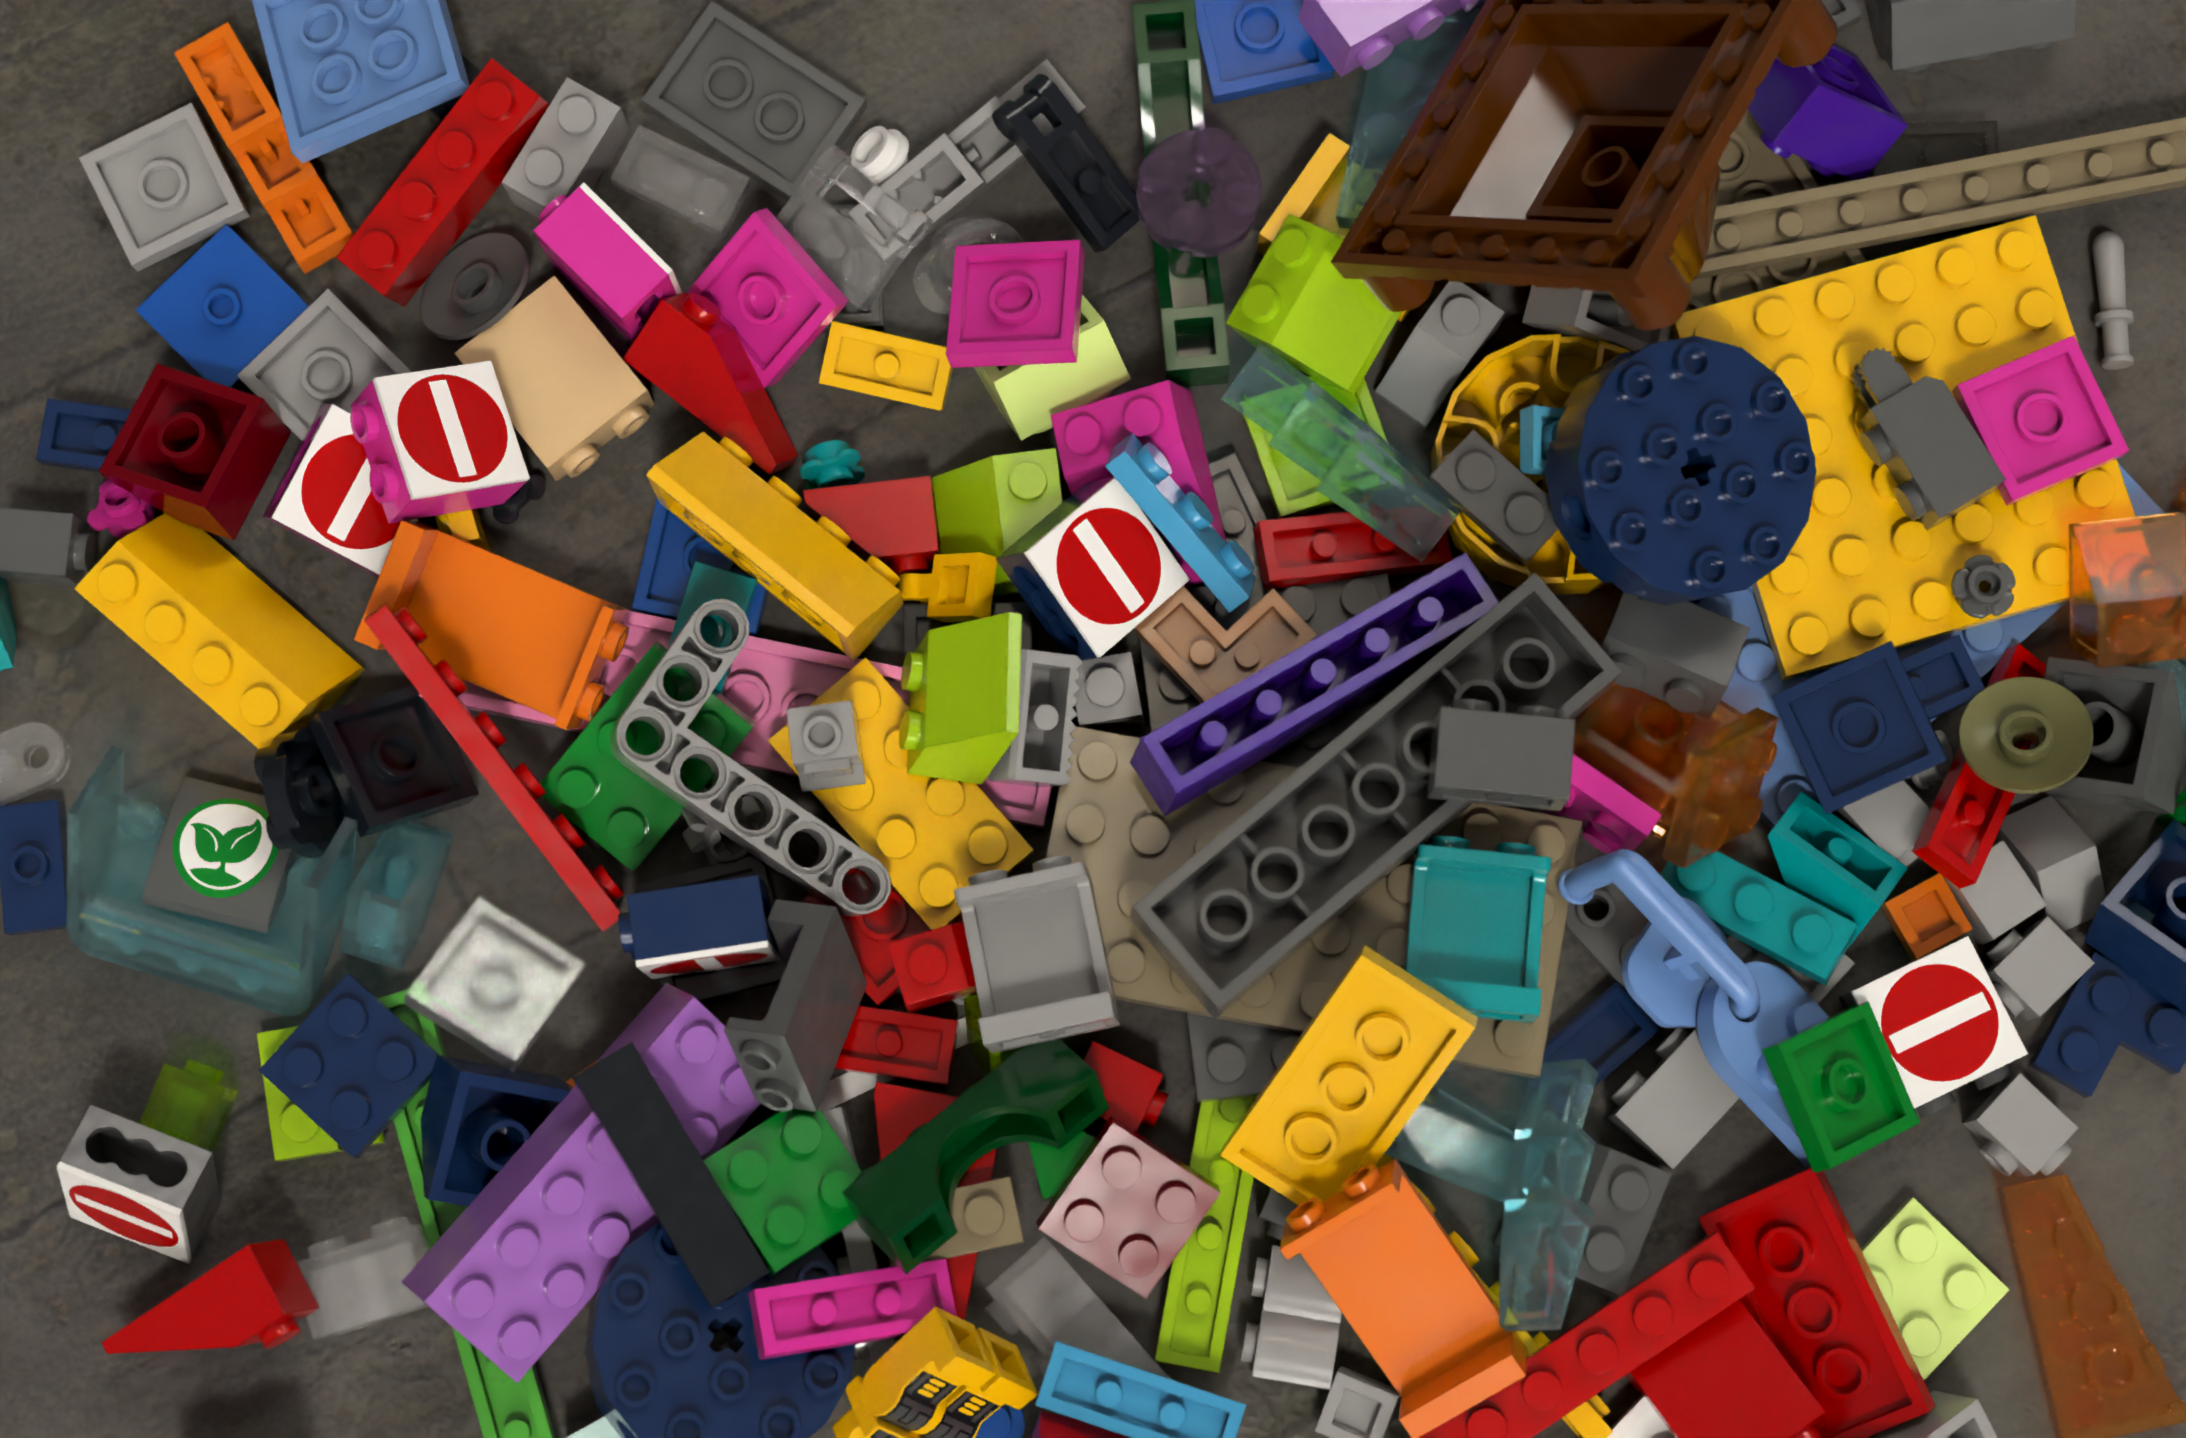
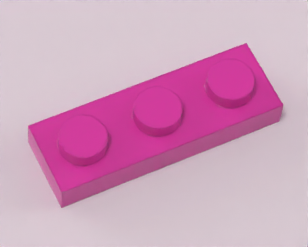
M946 1259L921 1262L907 1275L896 1266L759 1288L748 1293L760 1360L904 1336L935 1306L957 1316Z

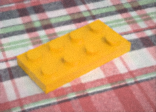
M865 657L809 706L852 700L857 711L866 784L814 790L811 792L858 847L879 860L887 869L891 878V885L929 929H937L952 924L962 915L960 907L956 904L954 890L969 886L968 878L970 876L992 870H1006L1008 876L1034 853V849L977 784L907 774L908 750L901 749L899 746V731L903 714L906 710H909V706ZM786 724L768 742L798 776V772L792 762L788 724Z
M1364 945L1229 1136L1220 1156L1297 1205L1315 1197H1318L1321 1202L1343 1190L1341 1188L1343 1182L1354 1172L1370 1164L1376 1166L1474 1031L1478 1017Z

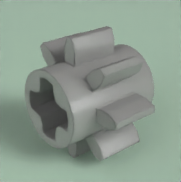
M701 788L700 793L706 792L709 788ZM752 795L740 797L734 807V815L737 822L748 830L759 829L755 820L759 819L763 813ZM682 809L681 812L689 825V828L682 834L692 853L704 850L711 865L717 864L719 861H734L748 853L746 849L688 809Z

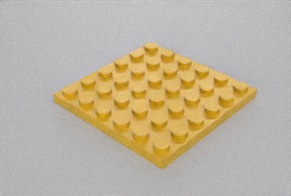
M2036 215L1687 311L1682 314L1678 321L1672 324L1671 330L1674 339L1698 336L1744 349L1781 378L1807 421L1816 466L1809 520L1785 561L1752 585L1782 681L1840 665L1890 641L1894 643L1897 649L2146 579L2154 574L2117 459L2006 506L1997 488L1993 493L1927 531L1919 518L1913 521L1904 513L1894 493V488L1898 486L1885 464L1877 466L1870 459L1860 440V433L1864 430L1859 422L1868 411L1857 395L1859 391L1853 389L1854 383L1851 382L1853 379L1851 374L1855 371L1854 367L1860 363L1862 356L1866 355L1869 350L1874 351L1877 347L1878 350L1885 348V351H1891V355L1893 357L1896 356L1895 362L1902 365L1912 383L1925 376L1942 380L1953 395L1952 390L1962 382L2074 335L2076 338ZM1987 555L1992 557L1993 562H2003L2012 570L2016 580V585L2012 588L2011 592L2014 595V601L2003 614L1999 616L1990 614L1985 618H1975L1966 614L1957 604L1951 589L1952 578L1957 570L1964 568V563L1971 557ZM1981 581L1979 589L1982 592H1989L1990 585L1986 581Z

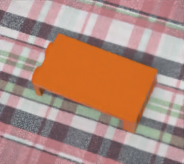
M401 520L354 640L376 650L385 649L364 622V619L385 602H387L394 613L405 606L428 636L419 646L434 665L445 658L461 679L556 719L555 726L569 730L580 728L583 719L590 722L601 705L605 686L598 684L607 660L615 662L624 648L629 634V627L622 623L628 609L420 521Z
M1396 1159L1378 1169L1374 1164L1362 1167L1343 1182L1341 1186L1343 1190L1323 1202L1318 1197L1309 1199L1296 1207L1287 1216L1280 1251L1287 1260L1298 1253L1303 1256L1400 1395L1399 1421L1411 1438H1419L1526 1376L1527 1348Z

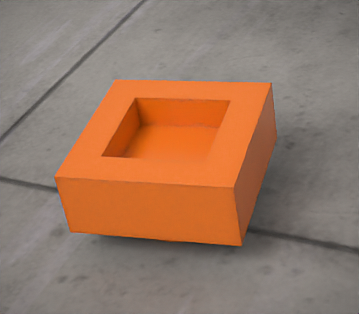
M1940 873L1881 905V909L1912 962L1973 929Z

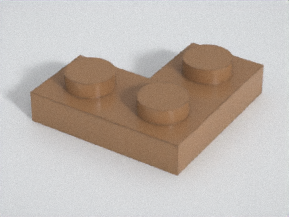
M1182 586L1134 629V633L1201 704L1317 638V634L1274 589L1266 594L1226 631L1193 595Z

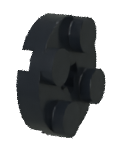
M310 727L282 733L275 737L270 746L258 749L255 754L254 767L259 780L263 783L264 798L269 813L266 829L272 844L281 850L291 848L298 855L306 858L321 857L344 850L351 841V839L342 840L345 835L346 826L354 825V822Z

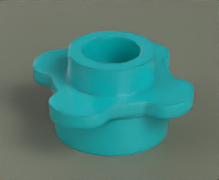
M841 440L822 442L810 448L803 455V465L799 469L801 478L808 480L804 489L853 485L862 481L865 477L863 467L857 466V463L861 460L859 451L851 449L847 442Z

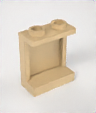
M555 275L514 306L496 324L478 334L455 352L462 365L484 361L492 362L514 429L543 463L555 481L560 480L566 474L570 478L576 477L589 469L600 456L597 451L616 435L620 439H624L635 433L649 419L647 411L654 406V402L646 387Z

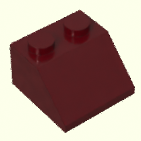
M156 364L98 472L107 480L179 522L234 541L291 432L264 398L161 364Z

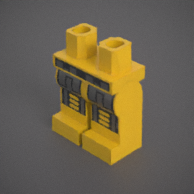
M935 1306L871 1366L864 1378L857 1375L848 1383L845 1392L852 1407L832 1424V1429L836 1438H975L981 1423L1004 1404L1020 1410L1034 1399L1038 1392L1017 1345L980 1327L976 1329L974 1324Z

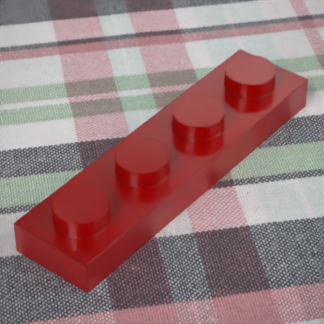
M2016 644L2006 649L1996 664L1986 688L1996 682L2015 677L2044 679L2047 665L2022 645ZM2021 741L2014 747L2029 750L2030 742ZM1959 746L1911 852L1959 889L1975 884L2016 793L1996 788L1978 777L1966 763Z

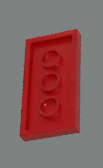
M1810 1167L1698 1217L1707 1236L1715 1231L1718 1232L1756 1289L1739 1300L1824 1409L1825 1425L1818 1430L1823 1438H1866L1926 1414L1936 1407L1824 1171L1813 1173Z

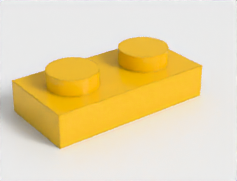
M832 321L819 383L943 411L953 368H951L946 356L947 346Z

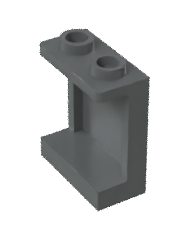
M776 899L767 921L786 963V969L765 1019L755 1021L731 1017L728 1019L724 1032L758 1103L782 1112L790 1111L791 1109L818 1112L866 990L867 982L837 907Z

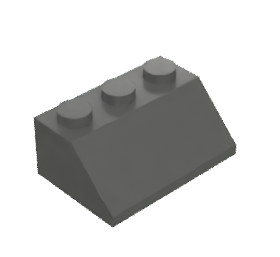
M1865 0L1874 44L1892 71H1921L1929 68L1933 63L1960 58L1965 60H1982L1991 56L1993 52L2020 47L2042 49L2052 45L2054 41L2076 37V0Z

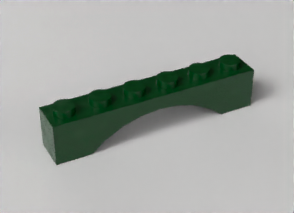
M1195 0L1132 4V39L1165 381L1170 380L1182 387L1227 384L1230 359L1210 190Z

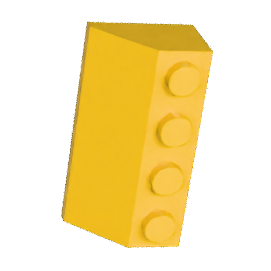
M701 432L650 469L646 476L662 506L748 576L756 579L758 584L854 662L904 604L901 591L895 587L900 578L893 570L873 555L866 562L860 559L846 547L850 543L851 538L827 517L822 515L817 522L813 521L797 508L802 502L800 496L779 478L773 476L768 482H765L748 467L753 463V459L731 439L724 436L717 443L705 432Z
M166 513L118 540L74 588L258 749L270 746L275 737L282 733L309 727L308 722L316 713L329 710L365 670L208 533L181 523Z

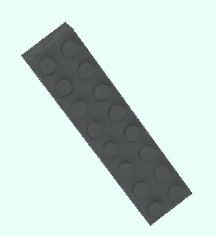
M1534 573L1134 904L1129 919L1210 1015L1216 1019L1417 850L1419 845H1424L1431 837L1435 836L1473 804L1472 802L1427 798L1433 720L1441 706L1451 707V702L1457 699H1475L1491 703L1492 712L1518 714V708L1521 706H1545L1558 710V718L1574 719L1613 686L1622 671L1540 577Z

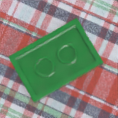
M656 642L648 650L541 781V785L547 792L541 797L560 813H563L571 822L632 872L650 854L682 815L681 811L685 808L622 765L614 757L610 747V733L614 724L666 651V648L659 642ZM682 668L666 670L663 677L665 692L677 701L691 700L695 693L693 676ZM714 689L688 726V729L730 757L757 723ZM634 721L628 725L626 730V741L633 752L640 755H651L656 751L659 745V736L651 724L645 721ZM688 758L681 766L680 778L688 790L700 793V789L705 787L711 780L712 771L705 761L698 758Z

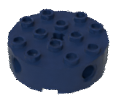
M1698 336L1649 344L1640 350L1614 356L1578 381L1563 405L1566 409L1558 421L1555 441L1549 442L1544 472L1554 523L1582 567L1602 582H1611L1626 594L1639 596L1638 599L1669 605L1746 590L1785 561L1809 520L1816 466L1807 421L1781 378L1741 347Z
M658 1222L625 1247L590 1305L585 1356L597 1407L621 1438H809L827 1423L851 1380L855 1344L760 1360L748 1293L759 1288L840 1276V1272L819 1246L773 1277L769 1278L766 1274L711 1308L708 1306ZM724 1329L732 1337L728 1343L730 1349L726 1347L718 1354L709 1347V1344L714 1337L712 1332L717 1333Z

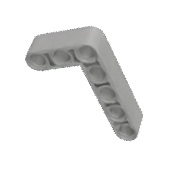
M713 599L705 602L686 620L614 724L610 733V747L614 757L622 765L827 906L837 907L840 914L845 916H861L878 910L886 903L891 892V878L887 869L879 860L688 729V726L737 657L749 636V621L745 612L738 604L727 599ZM717 615L729 623L732 630V639L729 646L715 648L704 641L700 633V624L703 617ZM682 668L693 676L695 693L691 700L677 701L665 692L663 677L666 670ZM645 721L656 729L659 736V745L653 754L640 755L633 752L628 746L626 730L630 723ZM688 758H698L705 761L712 771V783L710 788L704 793L690 791L682 783L680 769L683 762ZM742 795H752L758 798L765 807L766 818L758 830H748L742 827L736 820L734 807ZM796 832L808 833L817 841L819 855L811 867L799 866L790 857L788 844ZM851 868L864 871L872 883V892L864 904H855L849 901L842 890V880Z

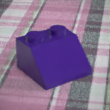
M1832 44L1830 51L1822 60L1809 66H1785L1776 57L1765 79L1755 90L1756 95L1748 107V110L1763 130L1759 134L1761 141L1771 151L1784 158H1789L1792 154L1800 156L1815 170L1829 178H1834L1837 173L1851 180L1866 178L1908 127V124L1860 58Z

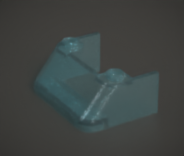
M111 746L67 813V932L72 942L80 950L95 958L286 1016L304 1013L309 1008L321 985L352 892L358 820L348 817L344 818L323 856L316 858L300 857L294 862L287 875L286 893L268 934L143 904V891L167 820L154 805L123 796L124 749Z

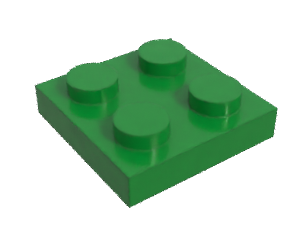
M1869 1001L1851 1006L1762 1049L1813 1173L1832 1169L1920 1123Z
M791 1109L785 1112L780 1111L703 1160L769 1270V1273H767L769 1278L778 1274L856 1222L842 1192L855 1182L862 1171L820 1109L818 1112Z

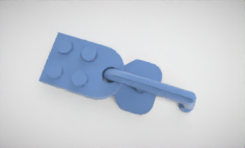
M1619 849L1584 862L1576 868L1565 870L1559 876L1557 884L1560 895L1566 901L1576 905L1585 904L1593 898L1595 890L1614 883L1649 920L1623 961L1622 978L1627 992L1659 1026L1664 1028L1697 1027L1704 1055L1716 1074L1805 1167L1810 1166L1762 1049L1829 1016L1782 969L1765 962L1743 963L1728 947L1725 934L1695 902L1681 897L1641 855L1629 849Z

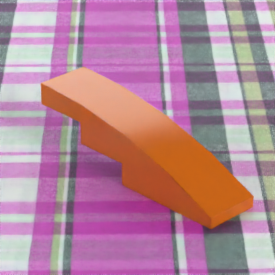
M227 22L174 52L227 147L236 158L260 202L272 218L304 274L336 257L354 233L311 160L302 163L291 153L281 110L230 24Z

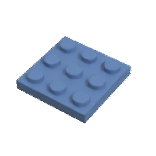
M252 0L291 153L302 163L461 96L470 86L446 0Z

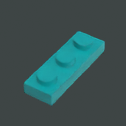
M1686 834L1681 838L1660 874L1681 897L1695 902L1724 933L1824 986L1827 985L1857 933V924Z

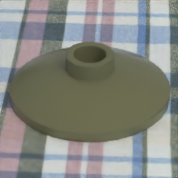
M2015 677L1988 686L1970 701L1960 721L1959 742L1966 763L1986 783L2013 793H2040L2065 784L2084 767L2092 750L2093 725L2084 704L2064 686L2042 678ZM2021 741H2029L2037 747L2030 750H2022L2014 746Z

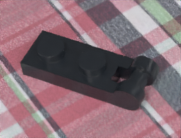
M1037 74L1023 87V96L1016 102L1007 100L992 113L993 121L998 130L1007 139L1015 143L1094 252L1106 251L1149 211L1056 84L1046 75ZM1040 113L1045 115L1052 125L1043 135L1032 122Z

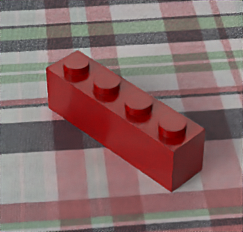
M491 58L336 258L384 297L405 307L501 185L502 180L550 104Z

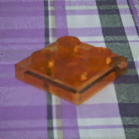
M1756 707L1690 744L1662 856L1663 859L1684 869L1709 853L1714 854L1721 846L1742 833L1747 834L1752 830L1762 811V800L1758 796L1763 777L1771 768L1777 753V745L1773 742L1779 717Z

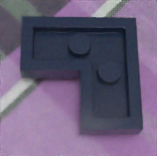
M2094 952L2088 955L2094 964L2070 987L2028 1066L2084 1098L2092 1096L2119 1045L2172 1075L2177 1074L2186 1061V1013L2119 965Z

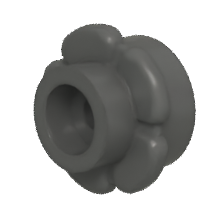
M1977 555L1966 560L1964 568L1954 573L1951 589L1957 604L1966 614L1975 618H1985L1990 614L1999 616L2010 608L2014 601V595L2011 592L2012 588L2016 585V580L2012 570L2005 563H1995L1990 556ZM1981 581L1989 583V592H1982L1979 589Z

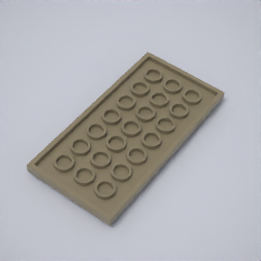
M1076 726V729L1070 733L1075 741L1069 746L1074 754L1067 759L1073 766L1066 772L1071 780L1059 788L1046 858L1070 856L1072 863L1083 862L1090 872L1115 999L1212 1017L1129 919L1132 906L1299 768L1260 761L1164 816L1130 763L1141 738ZM1473 803L1435 835L1470 840V849L1496 852V844L1498 843L1528 844L1536 847L1535 856L1551 858V869L1546 877L1537 988L1542 989L1540 1016L1533 1023L1478 1018L1476 1028L1450 1063L1535 1079L1540 1077L1569 902L1560 895L1557 882L1559 876L1565 870L1575 868L1582 821L1500 805ZM1431 839L1424 845H1430ZM1414 853L1219 1015L1217 1019L1302 1034L1364 945L1404 970Z

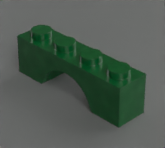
M1060 1039L1015 1048L1003 1063L978 1083L971 1084L965 1088L957 1100L927 1124L917 1127L905 1142L879 1163L865 1169L855 1182L842 1192L859 1227L907 1275L958 1233L952 1210L954 1193L960 1179L974 1162L996 1148L1019 1142L1041 1143L1060 1149L1109 1109L1096 1072Z

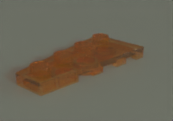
M2067 1174L1997 1188L2056 1438H2112L2186 1422V1406L2182 1399H2178L2164 1372L2166 1367L2156 1347L2148 1341L2133 1311L2135 1307L2124 1285L2119 1284L2104 1255L2106 1250Z

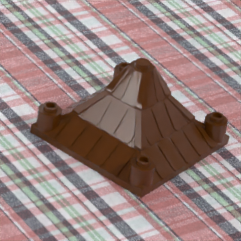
M1486 0L1331 263L1343 278L1361 279L1383 307L1392 312L1412 310L1419 307L1430 296L1436 280L1449 279L1452 282H1491L1498 285H1535L1536 287L1579 288L1580 290L1605 291L1611 294L1636 328L1644 331L1666 328L1678 321L1684 313L1691 297L1689 284L1697 277L1704 265L1717 205L1721 170L1718 162L1731 139V133L1739 125L1756 95L1755 90L1765 79L1776 57L1783 65L1789 67L1809 66L1822 60L1835 42L1838 33L1837 24L1821 0Z

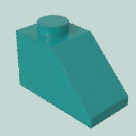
M1803 792L1799 793L1768 835L1786 887L1857 924V933L1849 947L1908 869L1907 866L1834 814H1826L1820 804Z

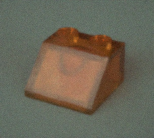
M2186 512L2069 524L2071 650L2098 668L2186 658Z
M1614 683L1606 693L1591 704L1575 726L1573 754L1662 814L1650 832L1661 840L1699 786L1744 714L1720 700L1711 718L1707 720L1693 713L1678 711L1669 703L1637 689L1623 687Z

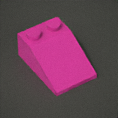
M1166 380L1051 415L1063 474L1071 495L1085 483L1113 477L1105 467L1112 449L1131 433H1134L1143 445L1151 443L1161 451L1172 469V474L1169 476L1184 494L1193 492L1205 503L1213 517L1212 527L1226 542L1192 391L1170 380ZM1145 514L1159 536L1171 546L1175 552L1177 562L1190 579L1184 587L1202 583L1203 581Z

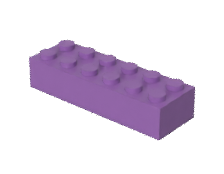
M666 983L596 1063L632 1042L702 1160H705L724 1147L760 1103L755 1100L724 1032L725 1026L694 996ZM577 1085L573 1087L565 1099L557 1105L501 1171L495 1175L479 1193L477 1198L401 1281L516 1383L521 1380L602 1287L625 1247L658 1222Z

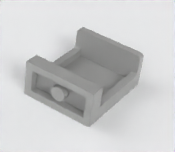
M1056 856L1039 860L1032 864L1033 872L1008 877L1006 870L978 873L968 878L969 886L954 890L956 904L962 912L982 1018L978 1019L983 1045L991 1053L1121 1026L1090 872L1083 862L1072 863L1070 856Z

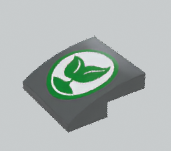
M185 776L169 813L150 867L142 895L143 904L268 934L288 889L289 867L296 852L291 848L278 849L269 839L266 829L269 813L264 795Z

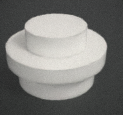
M875 126L867 130L854 145L850 157L852 166L856 168L858 179L869 187L882 185L907 164L908 139L898 130H887L883 126Z

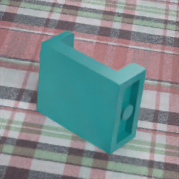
M1451 836L1431 837L1430 845H1419L1413 858L1404 970L1478 1018L1533 1023L1540 1016L1542 989L1537 988L1546 877L1551 869V858L1535 856L1536 847L1521 843L1496 844V852L1470 849V840Z

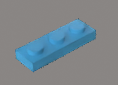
M1131 433L1112 449L1105 467L1230 613L1249 599L1256 578L1252 574L1254 565L1239 544L1233 540L1226 543L1212 527L1213 517L1205 503L1193 492L1184 494L1169 476L1172 474L1171 466L1161 451L1151 443L1143 445L1134 433Z
M1058 1341L1055 1343L1035 1406L1131 1438H1236L1246 1408L1244 1403Z

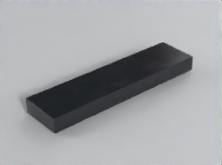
M632 1042L626 1044L573 1076L574 1082L708 1306L711 1308L715 1307L769 1273L765 1263Z

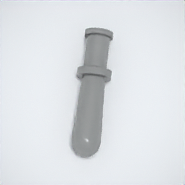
M2104 231L2096 236L2092 244L2100 313H2097L2094 318L2095 326L2102 328L2104 358L2101 360L2102 368L2117 370L2134 365V357L2130 355L2128 325L2134 322L2133 311L2127 310L2124 242L2117 233Z

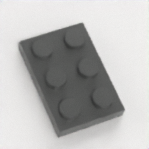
M711 1L641 99L645 109L796 207L801 203L867 109L864 98L714 1Z

